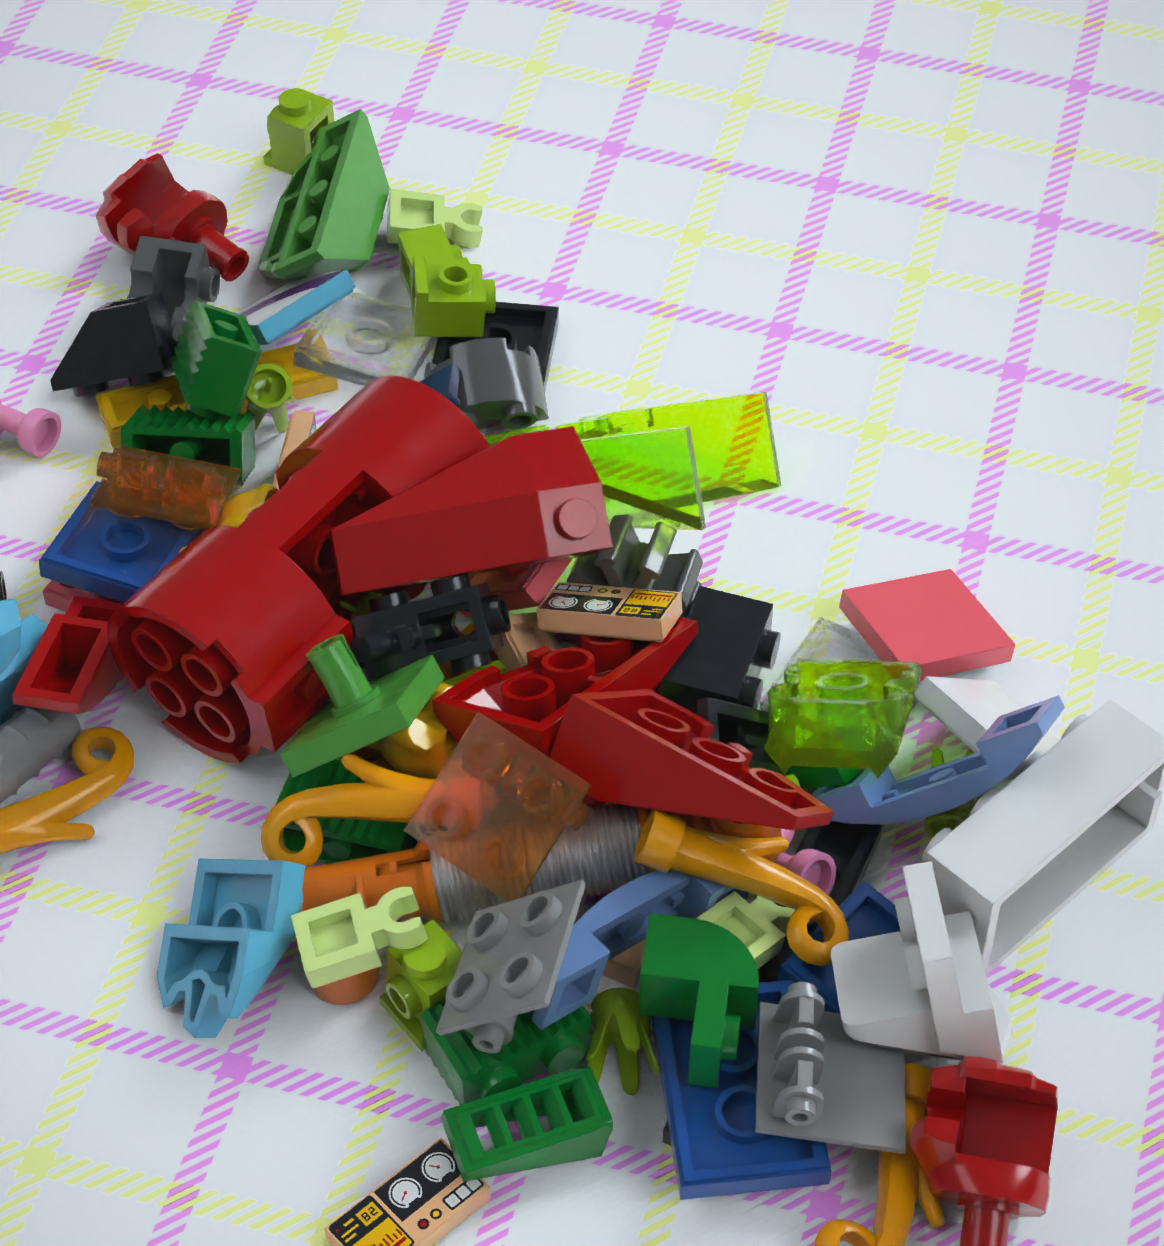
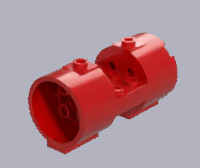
M389 375L373 379L284 459L281 466L275 471L279 490L262 506L252 510L240 526L217 525L203 531L109 618L107 625L108 642L122 676L134 693L144 686L153 700L169 713L161 721L168 730L194 749L209 757L227 763L240 764L249 755H257L265 747L276 752L330 699L306 654L314 646L332 636L343 634L349 648L354 638L351 622L349 621L352 612L339 606V602L345 601L356 606L364 592L340 596L329 531L490 447V445L474 423L455 404L429 386L401 376ZM441 580L375 590L373 592L381 593L385 596L406 590L410 601L419 596L431 583Z

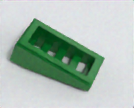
M591 1067L561 1072L443 1110L441 1122L463 1182L602 1157L613 1130L612 1116ZM546 1116L551 1130L543 1132L538 1117ZM515 1121L522 1140L513 1141L507 1122ZM484 1126L487 1127L494 1149L485 1152L476 1128Z

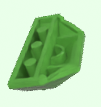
M362 109L354 111L317 131L311 142L315 148L299 163L279 199L257 270L263 277L302 279L307 276L344 269L354 272L370 261L380 223L383 220L390 187L368 116Z

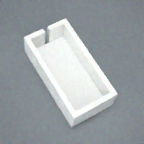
M1111 698L1090 716L1086 714L1077 716L1065 729L1057 744L1045 754L1042 751L1034 752L1022 764L1014 780L1000 791L991 789L986 792L975 804L970 816L953 831L950 828L942 829L932 838L924 850L922 861H932L943 915L971 911L986 976L1154 829L1163 796V791L1160 788L1164 786V736Z

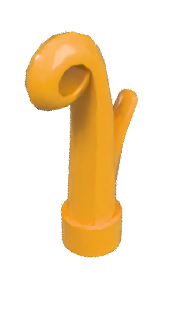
M94 727L78 735L72 744L71 755L77 767L86 775L52 790L0 808V854L46 842L92 839L95 835L92 825L70 823L67 821L105 800L126 782L134 768V749L130 740L122 732L111 727ZM97 749H103L110 752L113 756L110 761H103L94 758L90 753Z
M346 754L341 760L344 768L365 782L306 789L286 797L270 810L262 825L260 841L263 853L268 860H283L303 864L307 868L316 863L322 853L323 835L317 818L359 819L449 827L450 833L472 832L473 830L478 832L484 826L483 777H450L449 781L419 778L385 769L354 754ZM293 822L305 834L306 843L301 851L289 850L285 847L282 839L284 828Z
M652 809L649 813L635 848L633 859L635 863L665 874L670 869L709 880L795 909L788 922L786 936L793 952L808 964L818 966L832 964L831 949L838 943L849 941V929L844 913L829 895L815 884L785 867L762 858L784 852L789 847V842L785 837L741 838L710 833L686 826V820L660 810ZM817 922L824 933V942L812 939L807 931L808 923Z
M905 1063L906 1151L905 1154L879 1151L878 1187L873 1232L850 1220L837 1219L828 1221L819 1229L815 1239V1246H839L840 1242H848L853 1246H905L913 1221L916 1199H918L925 1218L931 1227L939 1228L944 1225L945 1216L940 1201L931 1194L925 1174L910 1146L912 1127L917 1121L928 1117L926 1098L928 1081L932 1072L930 1069L913 1063Z

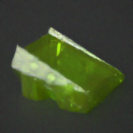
M798 659L796 663L788 665L784 670V683L772 686L768 691L770 732L764 749L784 774H786L790 766L871 769L879 779L898 754L915 698L914 693L918 688L922 675V669L917 662Z

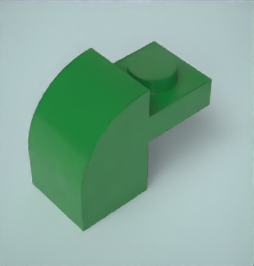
M650 913L640 971L639 1015L694 1021L690 1046L688 1085L718 1088L721 1060L736 1061L740 1027L755 1029L759 992V974L755 960L749 949L738 937L719 925L695 918Z

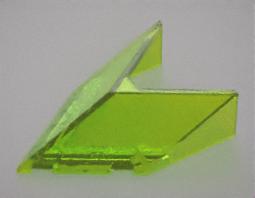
M767 391L606 412L580 417L577 422L555 426V429L574 426L601 480L609 525L613 516L629 514L633 517L631 524L635 529H654L656 523L661 521L676 530L702 531L706 529L702 502L782 486ZM546 424L484 435V438L492 446L511 435L550 430V428Z

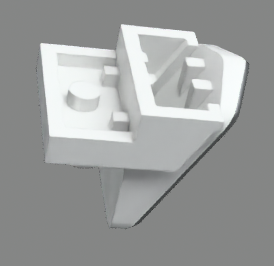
M932 861L902 866L908 896L894 898L900 931L841 942L831 949L840 1015L845 1033L855 1042L960 1061L965 1056L993 1059L1003 1063L1004 1054L1013 1037L1011 1015L987 982L971 911L943 915Z

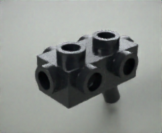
M465 574L431 583L433 596L409 602L406 590L370 599L368 602L371 613L351 618L354 627V638L350 643V649L357 662L360 663L361 669H365L368 682L430 655L434 656L437 664L450 661L453 673L491 664L488 651L503 647L504 643L501 633L511 630L510 615L504 597L501 593L491 595L488 583L471 586L469 575ZM462 610L470 612L474 630L468 635L461 633L455 624L456 616Z

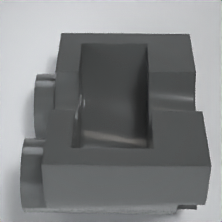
M140 236L130 267L131 287L127 299L163 292L171 327L178 320H187L185 315L192 312L189 306L190 303L199 301L207 304V302L216 301L220 290V272L217 268L209 267L206 245Z
M506 338L474 339L449 347L451 358L438 365L431 362L426 364L424 379L451 363H454L461 369L457 398L460 400L458 408L474 423L478 430L479 424L490 420H500L503 426L508 429H523L532 426L537 421L549 419L539 357L531 346H528L522 352L507 349Z

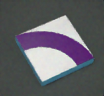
M347 269L307 276L302 279H292L238 314L245 316L247 321H249L248 324L252 328L251 331L254 332L253 335H255V339L259 343L258 346L267 345L353 292V288L356 286Z

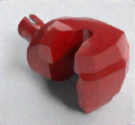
M156 153L146 159L140 158L102 192L104 201L95 215L99 230L108 241L130 255H135L140 236L206 245L209 267L219 269L221 278L227 282L236 280L248 266L250 259L247 254L248 252L243 248H239L224 236L228 218L227 209L223 202L204 190L193 189L189 192L175 181L161 154Z
M965 1056L958 1065L932 1069L926 1098L928 1117L917 1121L912 1127L910 1146L925 1174L931 1194L941 1201L956 1205L959 1209L964 1210L959 1245L1007 1246L1010 1219L1041 1217L1047 1211L1051 1183L1049 1167L1058 1111V1086L1036 1077L1031 1070L1002 1065L999 1061L993 1059Z

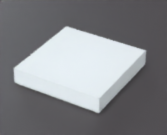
M926 676L914 693L916 700L975 753L980 752L976 743L999 716L1023 708L992 680ZM1049 730L1028 757L1036 751H1042L1045 754L1060 739ZM1026 759L1005 779H1015L1017 772Z

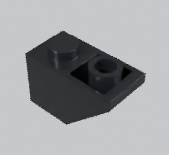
M163 292L108 302L90 312L50 379L53 392L73 388L75 397H81L108 390V381L128 378L130 386H140L164 379L163 371L172 365L170 358L176 355L173 348L176 346V343L171 335L172 327Z

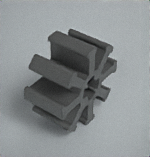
M615 515L612 517L609 525L613 547L594 555L575 558L566 580L567 583L681 592L682 614L680 617L683 618L687 617L698 588L702 586L701 582L697 581L703 565L700 553L696 549H691L689 553L669 554L677 530L661 521L656 523L649 543L639 541L631 524L633 521L631 515Z

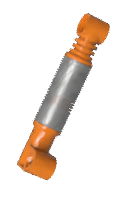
M612 803L609 806L603 804L602 807L597 805L595 808L590 806L588 810L582 808L581 811L576 809L574 813L569 810L567 814L562 811L560 815L555 813L554 816L550 814L547 817L541 815L540 818L535 816L533 820L528 817L524 822L519 819L516 823L510 821L508 825L504 822L500 826L494 823L492 827L486 825L485 828L482 827V830L478 832L474 830L464 833L452 832L451 834L445 832L444 835L438 834L437 837L431 835V837L420 838L413 849L307 867L304 873L302 887L303 904L300 912L357 893L361 894L366 908L376 906L384 894L395 888L412 887L419 910L405 914L397 921L415 917H426L429 920L434 919L436 923H449L450 920L455 922L457 918L463 920L464 917L467 919L471 916L474 917L477 911L484 910L485 908L500 905L580 879L586 882L583 893L584 898L588 894L592 897L595 893L597 895H600L602 892L607 894L608 891L613 892L640 876L656 871L635 863L633 860L641 830L652 809L622 804L614 805ZM666 812L686 820V826L705 832L741 838L782 837V830L779 828L753 824L741 825L744 823ZM780 853L764 856L762 858L774 862L775 860H777ZM380 967L313 988V990L323 1001L334 1005H348L360 1001L372 992L377 984Z

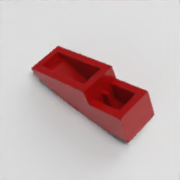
M74 596L65 615L54 613L12 693L13 704L78 715L91 711L100 704L122 676L110 650L107 625L109 618L124 603Z

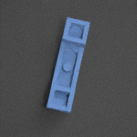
M1057 695L999 716L976 743L980 752L899 780H895L885 758L882 757L862 766L859 769V773L847 785L819 787L812 796L834 811L831 821L850 824L899 823L943 813L984 794L1018 768L1053 726L1065 706L1060 696Z
M670 869L666 874L656 870L622 885L588 909L573 925L548 1007L535 1010L532 1021L542 1030L594 1000L607 961L646 939L650 913L696 919L733 891L737 892L745 900H747L749 893Z

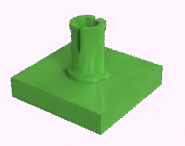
M343 634L332 636L309 650L306 657L311 662L331 700L327 701L306 721L280 753V756L294 778L410 727L445 678L434 656H427L374 681L368 682Z

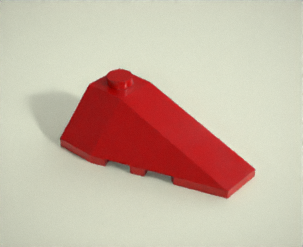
M574 426L511 435L329 531L340 596L448 579L465 574L473 575L589 556L613 547L601 480Z
M679 617L661 642L581 635V644L571 648L552 651L548 647L542 646L526 652L527 665L501 674V670L494 665L474 672L433 699V713L494 789L520 796L530 803L548 805L565 793L568 787L566 782L546 772L545 768L571 694L650 689L654 691L698 634V621Z
M650 689L571 694L545 768L546 772L568 784L567 792L570 795L595 805H603L609 802L786 830H799L829 825L834 813L832 809L784 775L763 768H750L749 763L753 753L740 744L728 743L727 745L712 740L711 736L715 726L701 716Z

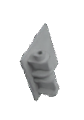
M580 879L500 905L488 907L475 913L466 931V943L455 976L446 990V1002L436 1029L440 1036L466 1029L473 1035L472 1043L478 1050L486 1053H497L501 1050L502 1045L512 1040L513 1028L518 1014L549 1006L586 882Z
M808 982L791 984L788 987V993L781 997L779 1004L759 1003L755 1133L905 1154L904 1051L855 1042L845 1033L840 1013L825 1011L824 999L817 994V988L813 984Z

